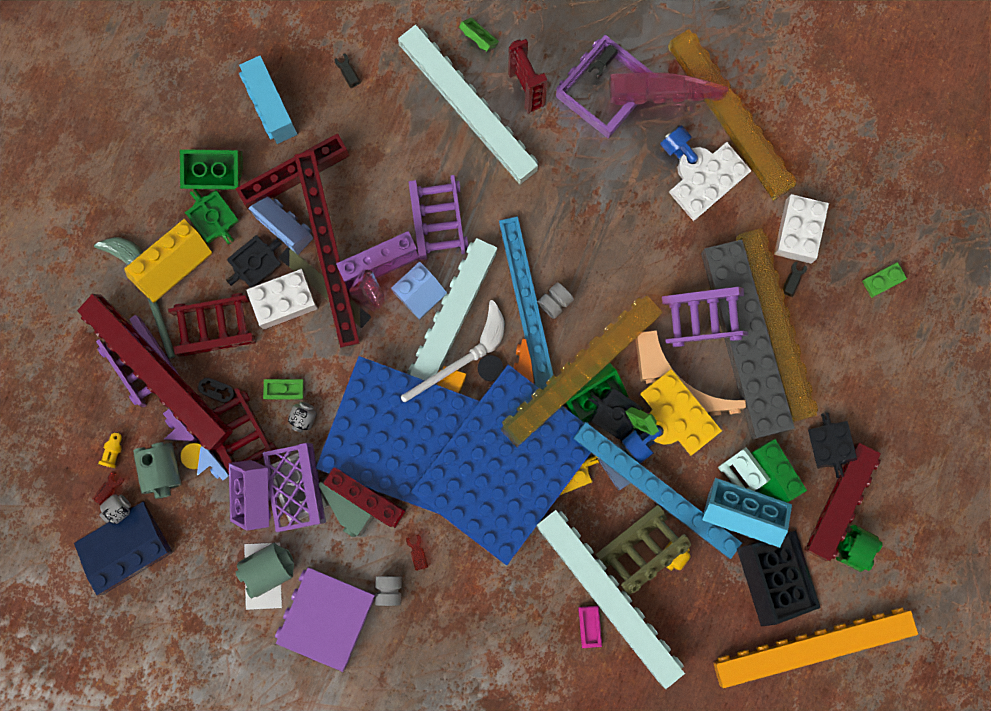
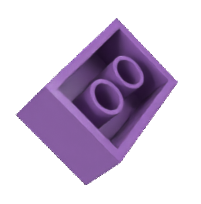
M252 460L229 463L230 522L246 531L269 527V520L271 519L268 505L270 500V491L268 490L270 473L267 467Z

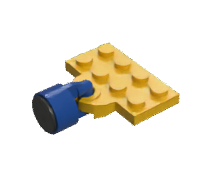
M670 369L641 393V396L653 409L649 414L655 417L659 432L655 435L643 432L640 435L634 430L622 440V445L629 455L641 464L654 454L650 446L655 442L666 445L679 441L690 456H692L722 432V430L673 370Z

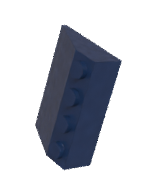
M141 502L131 508L129 515L118 524L108 522L74 543L86 577L96 595L106 594L173 553L145 502Z

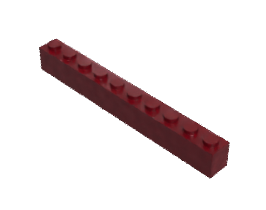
M314 151L296 154L294 156L340 348L360 344L346 282H344L336 263L341 261Z
M91 294L77 310L81 315V319L86 324L91 325L95 329L94 333L108 343V348L116 352L120 356V360L134 370L133 374L147 384V389L160 398L159 401L174 412L173 416L187 426V431L200 440L202 447L207 450L218 449L233 431L103 295Z

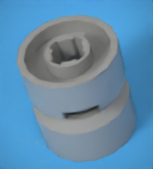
M556 282L550 288L549 295L544 294L537 303L551 318L556 319L562 313V307L569 306L574 301V298L561 284Z
M376 576L375 588L379 592L375 594V605H401V593L398 592L402 585L401 576Z

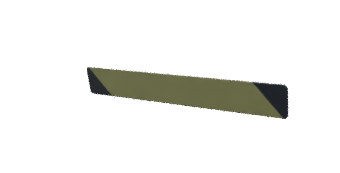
M287 247L279 256V259L293 271L302 269L308 283L329 301L323 275ZM350 299L355 323L360 328H363L371 319V316Z

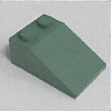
M320 482L319 487L340 525L345 527L343 531L351 537H356V535L362 536L374 517L325 486L323 482Z

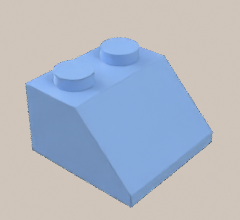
M418 262L391 287L393 293L419 320L447 293L421 262Z

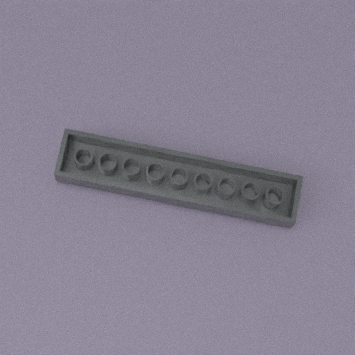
M738 240L704 248L701 256L710 289L744 288V296L738 297L737 312L739 331H747L748 336H742V340L730 341V338H724L740 399L745 400L746 408L743 410L751 439H758L795 429L743 241ZM726 298L719 299L717 307L722 333L731 332L729 302L726 301Z

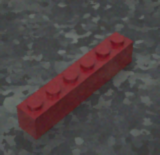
M338 133L302 152L314 151L319 173L349 157L348 150ZM295 157L235 188L247 209L266 197L272 199L301 183Z
M861 443L854 444L857 460L844 464L843 472L845 476L841 478L840 475V478L837 479L804 549L824 561H831V559H835L839 551L837 546L840 541L845 539L847 535V530L845 529L848 523H852L856 515L854 510L857 505L861 504L864 498L862 493L865 487L868 488L872 481L871 474L873 470L878 468L881 461L879 459L881 453Z

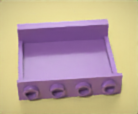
M308 567L307 570H303L299 578V581H301L299 589L296 588L292 594L291 608L288 607L284 613L283 619H285L283 627L279 626L275 638H277L275 644L343 672L347 667L369 614L375 594Z

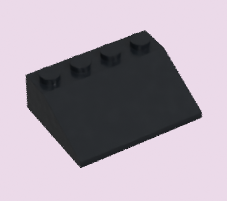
M796 530L786 534L780 547L758 541L737 548L761 627L777 625L821 608Z

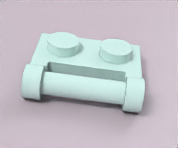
M747 447L718 466L719 470L726 474L732 484L745 488L729 467L733 464L749 485L746 489L752 491L757 490L770 480Z

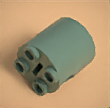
M160 442L152 444V448L145 449V447L134 449L133 456L141 494L154 493L155 499L171 496L170 490L172 488L182 485L172 443L164 444Z
M273 542L237 563L238 570L235 573L239 581H244L246 584V592L252 599L293 578L294 560L288 549L278 546Z

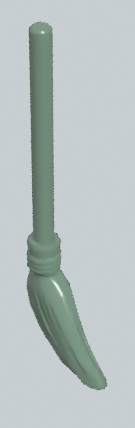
M113 237L94 244L95 248L116 256L127 265L143 253L134 242L121 237ZM147 297L167 357L169 359L174 358L175 353L157 301L153 303Z

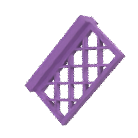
M303 443L297 446L263 452L265 467L268 468L270 473L268 486L276 532L326 523L313 444ZM298 450L299 459L294 464L287 458L292 451ZM278 455L282 458L276 468L270 462V456ZM285 461L293 466L288 476L280 471ZM296 469L302 473L303 477L299 484L291 479ZM277 473L285 478L280 488L274 484L273 480ZM288 481L296 486L291 496L283 491ZM299 489L305 492L306 495L302 504L294 499ZM280 493L288 498L283 508L277 504V498ZM291 501L300 506L294 516L286 511ZM303 509L309 513L310 522L303 523L297 519ZM285 513L292 520L288 526L281 527L280 518Z

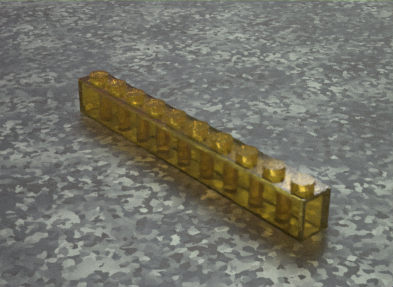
M690 29L670 40L668 49L772 200L775 201L791 191L796 186L794 175L784 167L783 159L775 154L772 143L766 141L760 126L755 125L751 113L744 109L740 97L731 90L729 81L722 77L717 64H713L710 60L708 51L699 44L697 35L695 33L692 34Z
M762 228L741 233L736 240H742L792 420L797 422L817 416L818 406L816 401L812 399V386L810 382H807L805 376L807 369L800 359L801 349L799 344L795 342V328L793 325H790V311L788 307H785L783 301L785 295L783 289L778 284V271L774 270L772 264L774 257L767 247L769 243L767 234L763 233Z
M647 295L643 299L637 298L631 304L633 308L629 312L624 310L617 317L619 321L616 324L610 323L603 330L605 334L600 338L596 336L589 342L590 347L586 351L584 349L580 350L574 356L576 360L572 364L567 362L560 369L562 373L559 376L553 375L546 382L548 386L543 390L540 388L531 395L533 399L528 404L523 402L516 409L518 413L514 417L509 415L502 422L504 426L501 428V431L516 447L520 446L660 317L663 312Z

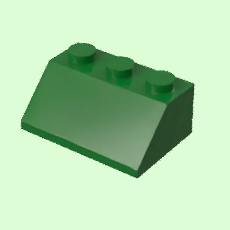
M180 150V189H235L240 186L243 171V151Z
M606 358L557 388L568 411L586 423L591 421L589 419L597 406L588 401L592 393L602 399L609 389L613 387L626 397H629L617 370Z
M776 439L751 452L770 478L766 484L755 490L756 492L787 503L807 491Z

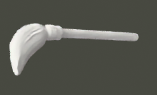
M493 300L489 302L488 318L480 338V343L470 349L469 354L401 395L403 402L412 399L472 360H478L486 355V353L496 350L503 339L505 322L498 306Z

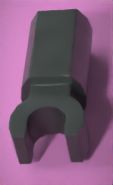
M608 45L596 59V62L589 66L588 72L590 73L593 69H598L599 72L596 78H600L603 68H607L618 54L617 49Z
M344 53L345 61L340 63L335 58V64L341 69V73L349 87L354 88L361 83V80L353 66L349 64L348 56Z
M798 262L792 264V274L788 275L781 290L783 294L789 297L794 296L801 281L800 276L807 270V266H804L802 271H798L796 269Z

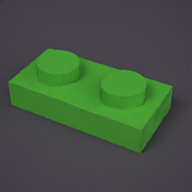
M473 18L462 21L458 27L486 52L495 48L499 42Z
M897 262L864 279L862 282L872 298L907 280Z
M264 379L263 399L304 400V380Z
M633 407L625 411L635 428L650 435H655L659 432L656 426L657 421L652 414H647Z

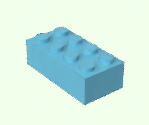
M261 56L240 64L242 72H239V75L246 86L247 92L270 140L274 138L278 144L298 135Z
M715 478L707 497L702 520L780 547L788 532L792 504Z

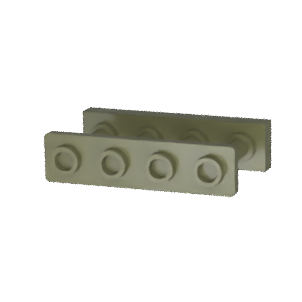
M659 505L596 554L606 568L612 565L625 580L621 586L628 595L637 592L645 582L653 579L660 570L668 567L680 554H684L691 546L685 534L678 538L665 524L667 517ZM656 528H659L672 542L665 550H662L649 536V533ZM641 540L656 554V557L648 563L633 548ZM624 553H628L641 568L632 576L618 561V558Z

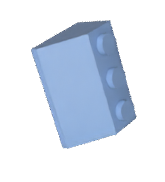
M266 197L248 208L259 222L297 255L313 239L310 234L312 230L304 223L300 225L296 221L298 218L292 212L288 211L286 213L282 209L283 205L277 199L271 200L269 197Z

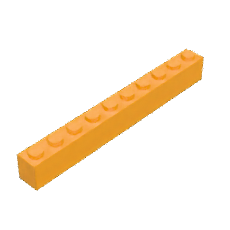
M900 607L892 609L891 614L872 615L873 619L866 621L865 618L853 620L851 625L846 626L845 623L834 625L833 630L827 631L826 628L814 631L815 635L807 636V634L795 636L796 640L788 642L787 639L776 641V645L771 647L768 644L756 647L757 650L753 652L743 650L737 652L738 656L731 658L729 655L718 657V661L713 662L719 685L722 688H727L916 636L918 632L912 612Z

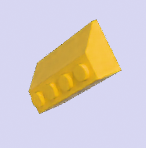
M183 219L126 266L124 270L126 276L155 303L206 260L212 252L199 233Z

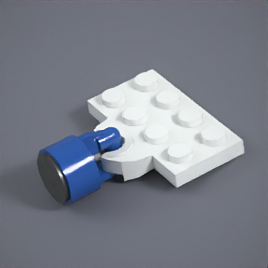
M678 125L660 141V145L669 156L675 154L679 159L677 169L682 181L672 188L669 193L694 221L749 174L751 170L728 142L723 144L713 154L701 147L690 148L686 142L692 136L683 125Z

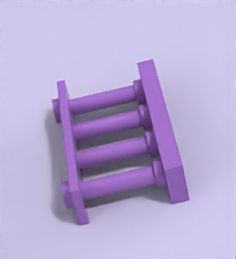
M451 175L452 184L423 188L417 186L416 180L408 181L419 259L426 260L427 253H430V251L461 247V253L465 254V248H468L467 236L463 237L457 197V192H461L459 181H455V176ZM453 191L454 202L429 206L420 205L419 198H422V195ZM450 210L456 211L457 221L429 225L422 223V216H425V214ZM458 228L459 239L436 243L425 242L424 235H427L428 232Z
M409 231L336 263L350 291L418 260L419 256Z
M733 287L662 296V304L669 305L672 311L674 338L666 339V343L673 344V347L685 346L684 342L730 338V341L742 340V336H748L747 331H739L737 300L738 297L744 296V288ZM726 298V301L729 302L731 332L720 333L717 303H719V299ZM700 301H707V304H709L712 334L701 335L698 311ZM684 303H688V306H690L693 333L691 337H682L679 307Z
M137 315L129 319L132 323L131 326L177 373L143 320ZM97 340L99 353L104 358L107 357L131 393L129 398L133 404H138L141 407L147 406L143 398L152 392L147 387L138 392L132 383L138 378L133 373L127 376L122 368L125 364L120 359L117 360L111 352L112 350L108 348L104 341Z

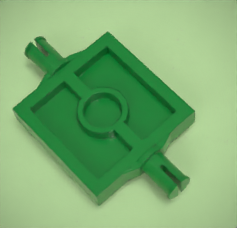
M193 189L195 194L191 191L190 195L196 202L185 214L208 244L221 236L228 245L231 244L234 239L228 231L240 222L216 190L208 196L202 197L197 189Z

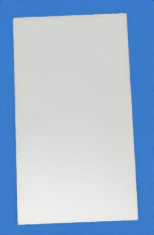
M272 543L244 544L245 558ZM245 584L246 610L282 608L281 584L252 599L246 592L247 586Z

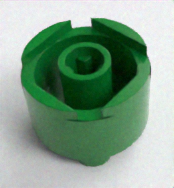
M857 525L850 526L852 530L849 533L847 532L845 539L840 541L837 546L839 557L836 556V560L859 572L864 570L870 571L874 565L873 559L876 553L881 550L883 542L879 540L877 535Z

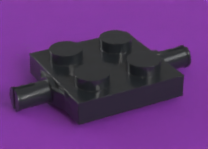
M257 235L226 259L235 272L226 281L230 286L239 279L246 282L250 288L259 285L282 266L273 252L282 243L276 238L271 244L267 245Z
M613 387L609 389L602 399L593 393L590 395L591 397L588 398V401L597 405L596 410L589 419L621 441L632 430H636L640 435L643 433L633 426L625 412L631 407L643 411L644 408Z
M822 413L823 425L808 430L817 469L834 467L836 478H840V475L842 478L845 476L842 465L857 460L848 421L831 423L829 413Z

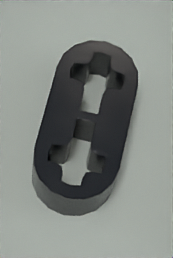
M204 378L198 384L200 393L215 400L226 403L235 398V390L227 384L211 378ZM211 382L210 385L215 388V391L207 390L205 392L204 384L208 385ZM229 389L228 392L231 395L230 397L226 396L225 399H223L224 396L218 393L219 390L226 391Z

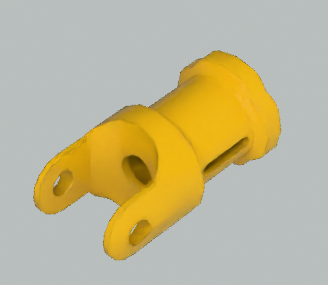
M119 433L111 434L109 441L104 444L103 448L105 450L98 464L116 469L115 462L118 453H121L122 450L120 445L122 437Z

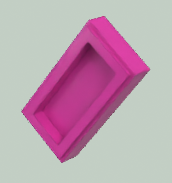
M599 606L578 607L582 648L602 647Z

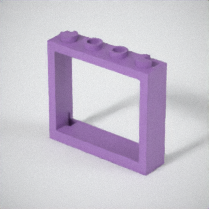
M604 35L601 40L598 39L592 45L593 49L589 53L586 52L581 57V63L569 71V77L565 81H560L556 88V97L609 139L656 84L658 76L608 36ZM608 45H611L618 51L615 58L643 79L644 82L612 120L605 125L566 93Z

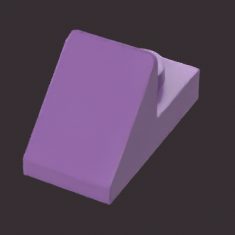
M171 409L163 413L167 418L165 420L167 425L172 429L176 428L164 438L165 440L197 442L199 440L187 431V426L182 421L177 420L173 416L174 412Z

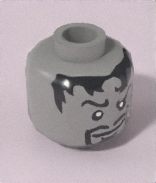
M306 402L293 405L288 417V422L292 425L293 430L303 432V430H310L317 415L314 406Z
M113 494L100 505L102 512L100 517L106 523L118 524L129 515L131 505L123 495Z

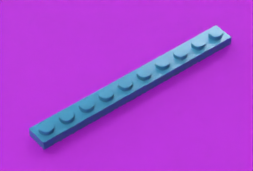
M518 217L499 220L524 337L527 341L531 358L534 382L538 388L560 404Z
M584 422L573 437L575 441L727 558L731 559L736 553L737 548L741 546L742 542L724 528L703 521L704 513L588 423Z

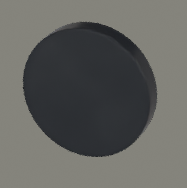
M485 356L478 363V374L486 381H495L503 371V363L496 356Z

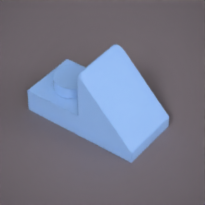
M201 446L197 475L211 466L212 469L210 471L215 478L226 479L229 476L227 469L211 450Z

